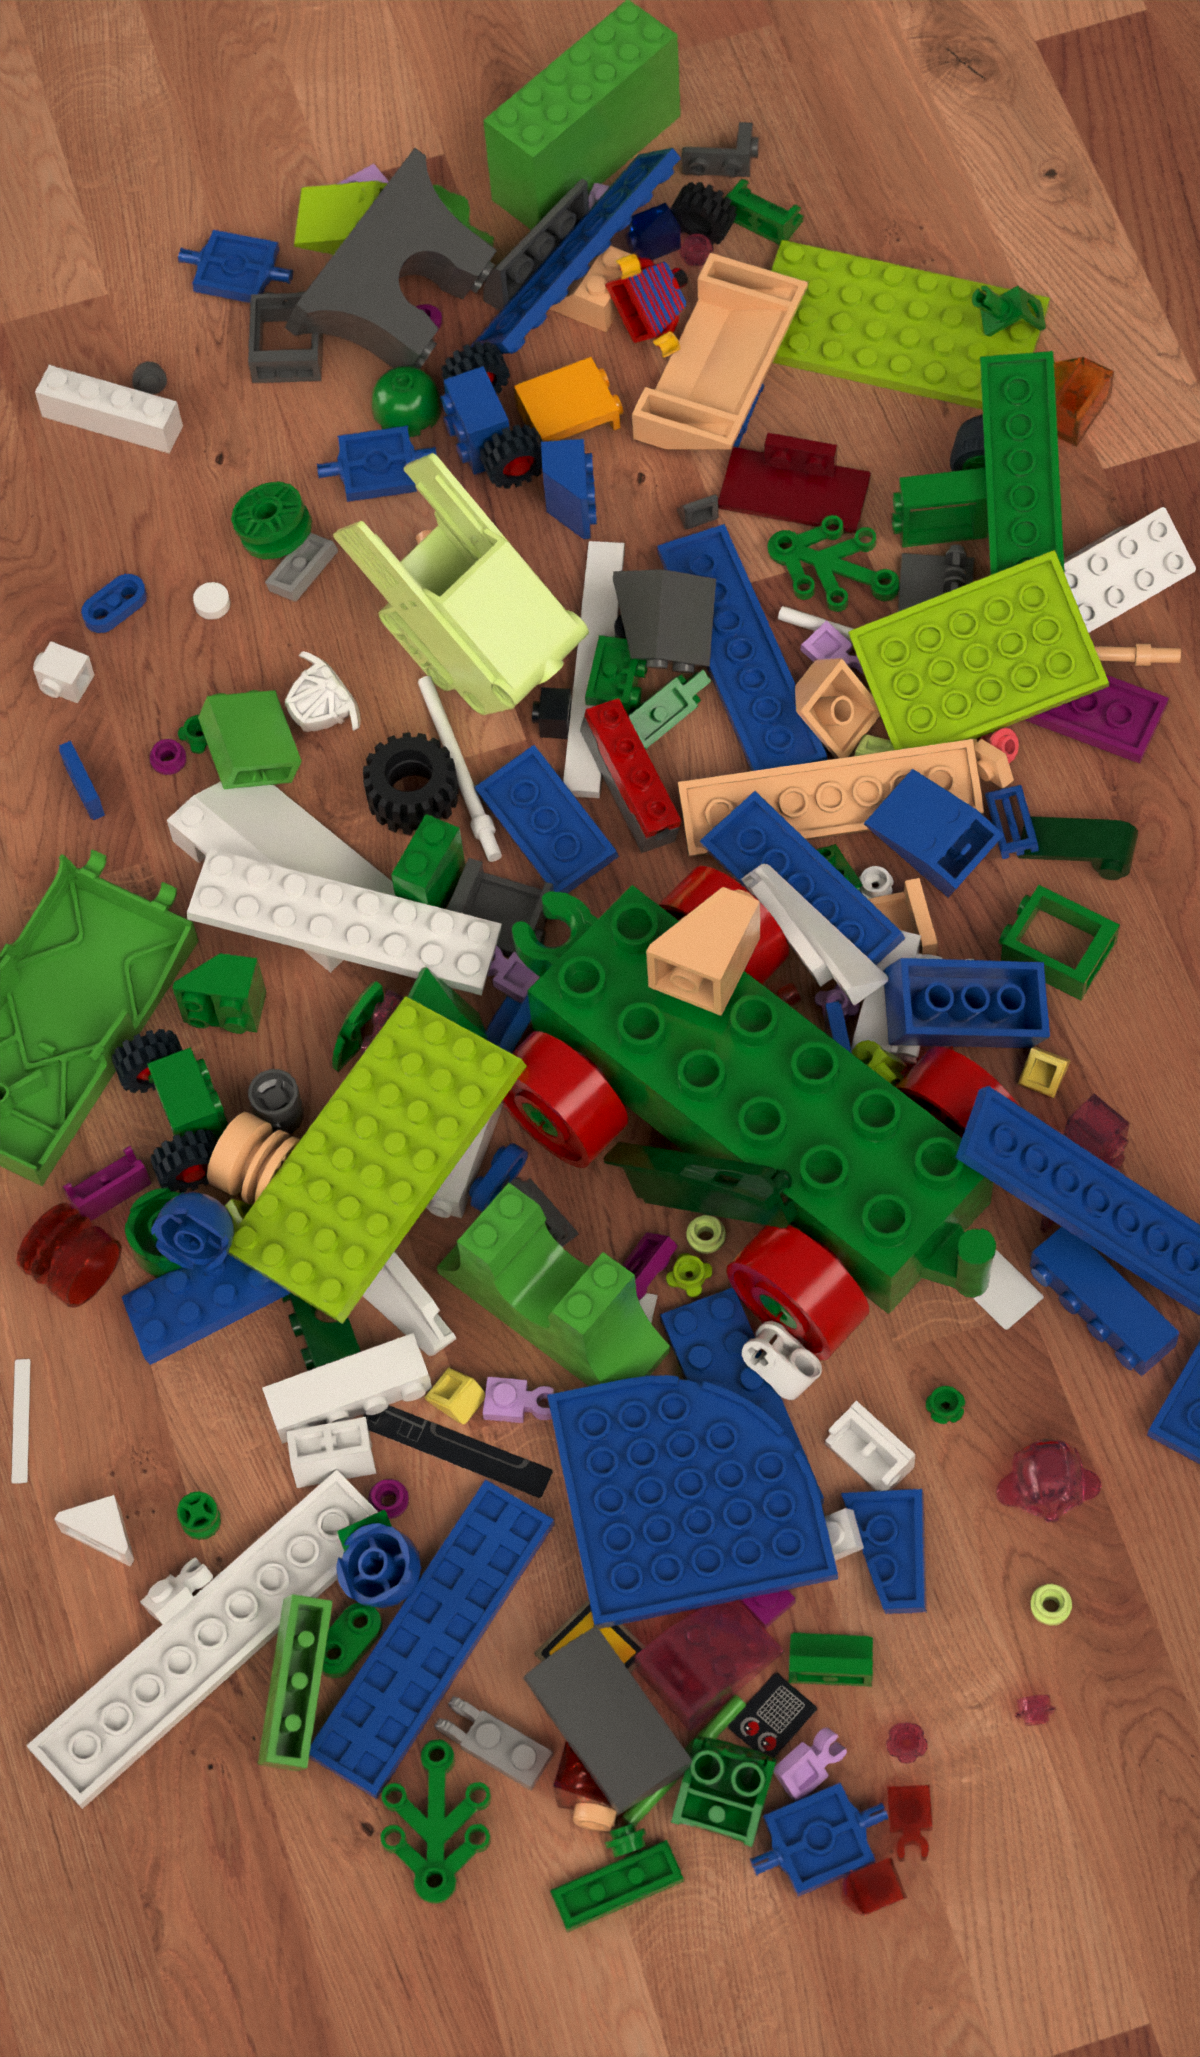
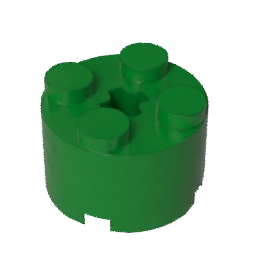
M166 1188L155 1189L139 1197L130 1208V1214L127 1223H125V1235L136 1262L144 1271L153 1275L156 1279L168 1272L182 1268L168 1260L158 1251L155 1246L158 1239L155 1233L152 1235L151 1232L155 1220L166 1202L182 1194Z

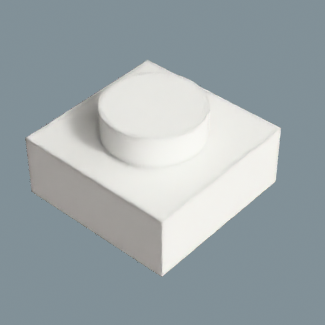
M844 1508L825 1517L835 1561L864 1549L853 1510Z

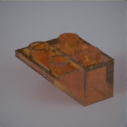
M1085 357L1054 362L1058 438L1076 447L1110 399L1114 378L1113 370Z

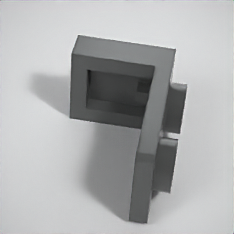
M739 122L737 149L683 147L682 172L696 176L750 177L752 158H758L759 137H753V123Z

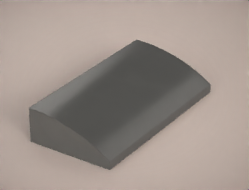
M579 180L490 272L484 284V302L501 311L589 211V197L586 180Z
M597 1626L553 1653L524 1676L523 1679L618 1815L680 1778L689 1769L692 1759Z

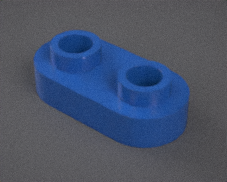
M134 574L120 575L86 600L81 610L85 626L92 632L105 633L144 605L147 599L143 580ZM127 595H134L130 599H125ZM100 616H106L103 619H97Z
M511 1143L507 1147L501 1146L493 1156L491 1161L492 1167L484 1177L479 1176L469 1190V1196L472 1197L471 1206L483 1212L502 1189L519 1175L527 1160L528 1151L515 1143Z

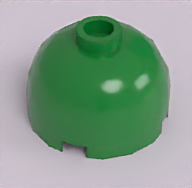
M398 366L388 370L377 380L372 390L373 418L375 422L377 421L382 426V429L408 426L409 438L421 435V430L429 425L432 428L441 415L440 393L433 378L421 369L412 366Z

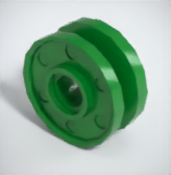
M279 481L264 483L252 488L239 499L233 508L231 517L233 528L240 537L244 549L253 557L264 560L277 559L295 551L305 542L312 527L310 512L307 506L304 505L299 491L291 484Z

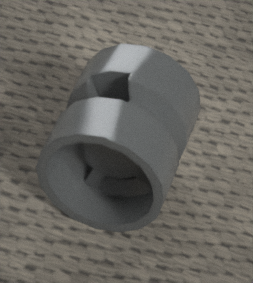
M269 1069L259 1073L252 1080L248 1090V1097L253 1114L270 1123L273 1133L277 1130H283L291 1134L298 1129L304 1119V1108L295 1079L283 1070Z

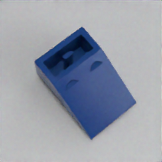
M914 769L906 775L864 823L867 828L947 898L952 895L1004 836V833L978 810Z

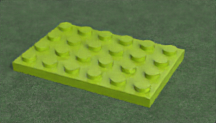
M1055 550L848 631L894 750L969 739L974 740L997 729L1005 728L1109 687V681Z

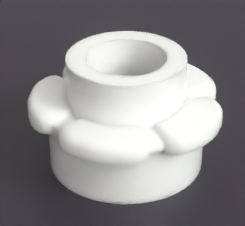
M868 867L859 877L862 883L860 891L867 899L889 895L893 892L891 888L894 883L893 878L883 867ZM877 883L879 886L874 888L872 884Z

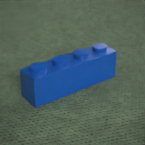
M1061 1226L1032 1251L1030 1268L1033 1277L1042 1286H1050L1059 1295V1301L1062 1306L1073 1315L1077 1313L1087 1323V1328L1095 1339L1100 1342L1106 1341L1116 1351V1358L1126 1369H1134L1142 1377L1176 1347L1180 1332L1091 1245Z

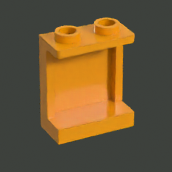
M592 357L514 386L516 408L525 425L537 429L543 442L559 441L606 422H609L613 431L620 429V415L623 414V407L618 395H611L608 389L610 385L605 370L603 368L598 369Z

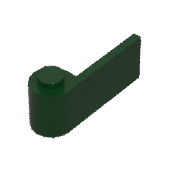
M1030 816L1039 851L1031 852V849L1024 850V855H1019L1018 858L1089 861L1099 875L1107 880H1119L1130 873L1138 838V830L1132 824L1121 820ZM1024 826L1021 834V840L1027 839V834Z

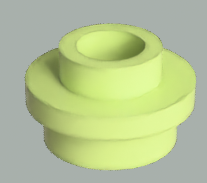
M702 1215L690 1222L687 1227L686 1236L688 1244L693 1250L709 1254L723 1246L726 1231L719 1219L710 1215ZM707 1231L712 1233L713 1237L710 1240H702L699 1235Z
M1045 1584L1037 1588L1033 1593L1030 1608L1033 1616L1039 1622L1053 1626L1063 1623L1069 1617L1072 1609V1600L1069 1593L1063 1587L1056 1584ZM1047 1600H1053L1058 1604L1059 1608L1054 1612H1050L1044 1608L1043 1603Z

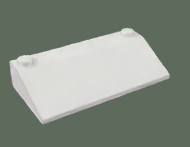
M220 781L192 796L167 819L173 842L198 863L206 857L209 848L395 896L393 882L274 785L223 789ZM304 950L330 973L343 961L335 957Z

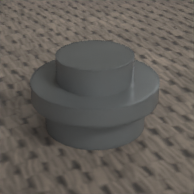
M155 362L139 364L132 374V385L135 390L157 394L166 387V373Z

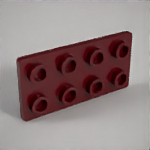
M767 432L764 452L737 447L732 449L718 499V508L815 527L822 526V521L827 516L835 515L843 521V532L854 534L858 530L871 473L869 471L837 466V445ZM832 524L826 529L837 530L839 527Z

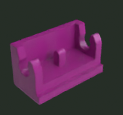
M130 1145L123 1149L125 1156L74 1187H72L70 1182L63 1186L66 1197L85 1225L151 1185L145 1166L140 1159L137 1160Z

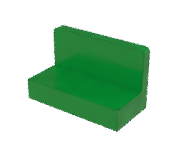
M813 1633L791 1634L789 1683L872 1687L873 1638L871 1636Z

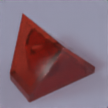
M566 1741L553 1785L557 1807L574 1810L575 1805L578 1803H591L614 1810Z

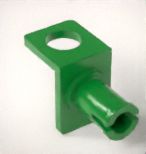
M1018 285L1000 296L987 286H981V290L977 288L973 293L972 303L977 308H980L984 333L988 337L1020 319L1025 320L1040 331L1046 329L1041 301ZM1027 302L1032 306L1036 317L1030 312Z

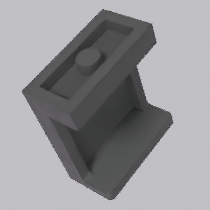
M468 858L447 910L501 923V933L497 946L501 949L503 956L510 957L514 951L516 952L512 936V926L516 922L523 921L529 924L535 932L537 940L544 944L546 931L543 929L548 918L543 913L542 896L546 892H554V886L551 883L545 882L543 889H538L484 873L482 861Z

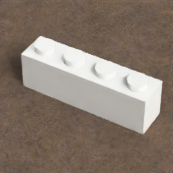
M51 365L48 366L35 391L42 417L166 453H170L183 427L177 401Z
M411 1333L265 1386L262 1389L281 1443L283 1444L287 1442L286 1431L350 1420L364 1413L366 1415H375L386 1410L389 1404L400 1400L408 1402L421 1398L425 1395L426 1391L432 1389V1385L415 1336Z

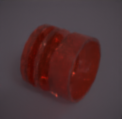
M63 1202L45 1212L30 1228L17 1252L16 1264L26 1275H31L36 1283L47 1284L46 1287L49 1293L67 1307L76 1308L94 1297L107 1283L121 1258L122 1245L118 1239L102 1227L92 1226L89 1217L85 1214H80L78 1209L72 1204Z

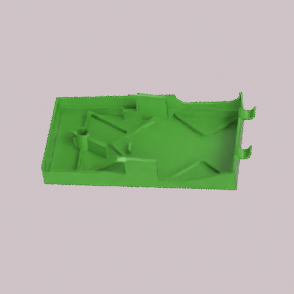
M93 849L90 851L91 855L88 863L81 869L76 868L65 855H60L57 875L24 930L14 943L10 945L6 943L0 952V1166L40 1186L44 1185L116 1072L112 1062V1054H116L115 1049L123 1047L122 1043L124 1041H133V1036L140 1034L199 942L193 922L169 911L176 899L177 888L162 882L158 896L154 900L149 901L99 877L106 864V855Z

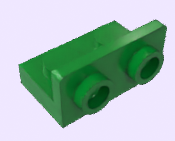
M599 635L585 694L586 705L597 706L619 698L627 715L632 712V709L640 705L642 688L638 687L639 678L646 677L648 668L646 667V661L631 659L627 639Z

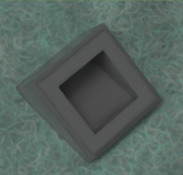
M716 494L677 508V513L685 530L718 519V497Z

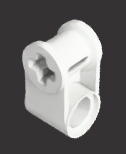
M767 1321L761 1324L756 1331V1338L747 1341L742 1348V1357L748 1367L756 1371L769 1383L778 1395L788 1400L798 1398L822 1372L819 1359L801 1345L784 1326L774 1321ZM774 1335H777V1339L771 1345L769 1341ZM762 1348L764 1352L759 1356L758 1359L755 1358V1355Z

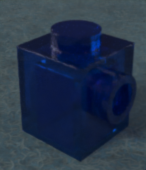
M666 203L631 216L632 221L629 224V232L626 233V240L633 253L637 252L640 257L654 260L681 249L680 226Z

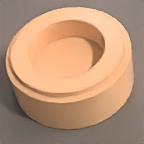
M578 1803L575 1805L573 1822L589 1830L610 1831L614 1829L617 1812L602 1805Z

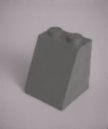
M664 569L613 571V582L631 659L646 661L647 668L667 669L668 664L673 665L672 671L681 673H694V667L710 666L716 588L715 578Z

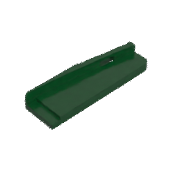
M618 1142L603 1158L605 1164L624 1169L636 1197L643 1198L647 1204L779 1228L788 1227L797 1217V1210L793 1201L788 1199L783 1203L780 1196L792 1184L790 1174L784 1169L779 1171V1169L775 1170L769 1166L625 1142ZM720 1174L741 1181L737 1184L723 1179V1177L720 1176Z

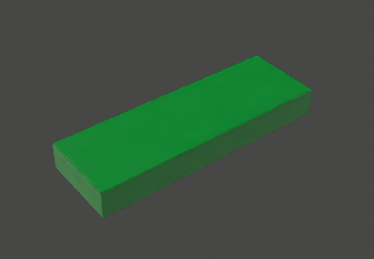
M665 1840L554 1888L550 1892L568 1933L684 1882V1877L668 1841Z

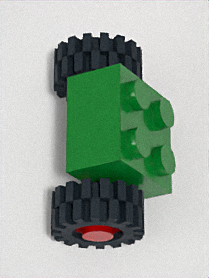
M158 1029L154 1034L153 1030L146 1031V1035L142 1037L140 1034L133 1036V1041L126 1040L122 1043L123 1047L115 1049L116 1054H112V1062L124 1090H130L131 1093H136L139 1089L141 1093L147 1092L149 1088H152L153 1091L157 1090L174 1135L172 1137L173 1141L169 1142L166 1140L161 1143L162 1147H156L153 1151L154 1154L150 1157L160 1187L174 1192L179 1190V1193H185L188 1188H191L192 1191L199 1189L198 1185L204 1184L206 1186L209 1184L207 1179L208 1164L212 1152L223 1134V1130L228 1126L217 1091L214 1090L206 1063L203 1058L196 1061L191 1047L182 1050L178 1037L173 1031L168 1030L165 1033L164 1029Z

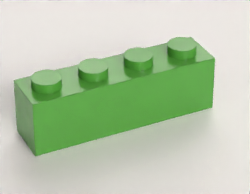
M291 1594L283 1599L257 1765L292 1771L307 1769L333 1603L331 1600Z

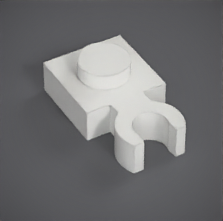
M193 1558L185 1564L177 1577L170 1574L166 1579L155 1583L150 1588L148 1595L140 1603L148 1613L165 1625L195 1598L192 1593L196 1589H200L208 1584L214 1576L204 1564L201 1565L197 1558Z

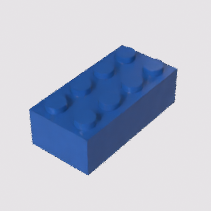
M900 958L883 970L889 978L888 982L884 984L889 1045L1032 1048L1050 1038L1044 962Z

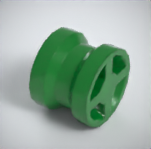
M200 1491L191 1492L179 1502L177 1517L186 1535L192 1539L204 1540L216 1534L221 1525V1514L217 1504L210 1495ZM202 1518L206 1519V1521L203 1520L202 1522H198L197 1524H195L197 1520H201Z

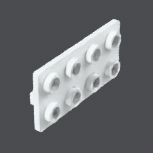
M1164 507L1155 510L1133 524L1118 527L1064 558L1065 576L1088 632L1095 630L1196 571V567Z

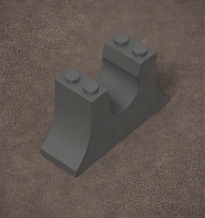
M414 148L297 302L285 329L295 336L321 333L341 337L369 350L392 368L412 366L421 369L437 345L432 339L439 329L423 310L413 306L404 297L400 289L399 278L407 275L424 276L436 283L442 291L463 300L470 290L476 294L484 284L486 278L495 267L491 259L497 250L469 230L446 208L430 181L426 156Z

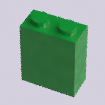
M428 814L424 816L391 874L396 897L443 909L446 908L465 867L459 827Z

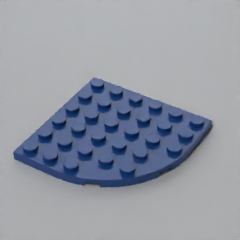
M670 1375L628 1378L547 1395L594 1626L602 1629L838 1579V1571L824 1512L812 1472L801 1451L796 1448L794 1443L785 1434L782 1426L750 1400L710 1382L703 1381V1383L681 1380L679 1376Z

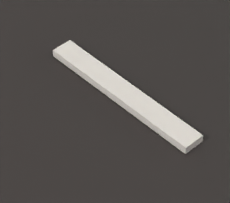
M589 541L581 619L586 624L589 634L578 644L563 780L575 797L600 798L602 774L580 732L585 710L594 707L585 704V694L599 635L616 637L614 626L618 618L619 604L613 582V571H623L624 543Z

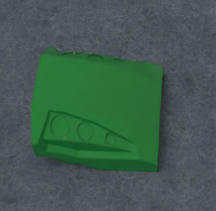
M697 1736L690 1754L692 1763L684 1773L671 1823L703 1829L743 1842L744 1845L752 1847L757 1835L774 1768L778 1760L747 1747L720 1739Z

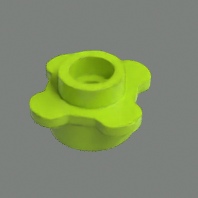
M682 1253L677 1257L673 1271L667 1274L666 1281L670 1287H679L685 1290L689 1297H697L702 1293L701 1286L706 1279L712 1276L713 1270L709 1263H703L698 1257L692 1256L689 1253ZM686 1273H693V1277L687 1278Z

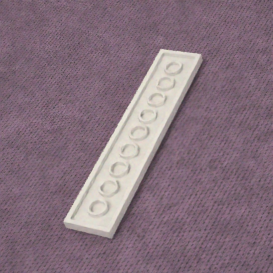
M335 1470L198 1592L187 1606L165 1625L162 1624L27 1745L28 1749L83 1809L278 1633L283 1599L291 1594L317 1598L338 1579L336 1565L338 1557L342 1559L344 1549L336 1531L367 1518L378 1511L338 1470Z

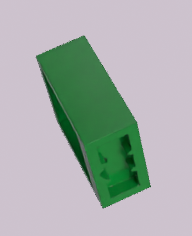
M979 468L899 477V492L893 493L894 513H892L891 518L893 534H900L902 548L986 539L988 536L986 469ZM968 504V505H965V506H956V507H947V508H938V509L911 511V510H914V509H923V508H932V507H941V506Z
M1038 885L1032 896L1026 894L1022 899L1016 915L1019 917L1014 925L1008 923L1004 928L998 944L1002 945L1000 960L1044 962L1045 983L1081 1001L1115 946L1120 924ZM1039 909L1094 936L1093 941L1076 969L1020 942Z

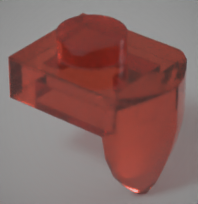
M886 1858L848 1874L842 1882V1902L852 1912L861 1916L872 1914L908 1899L892 1858Z

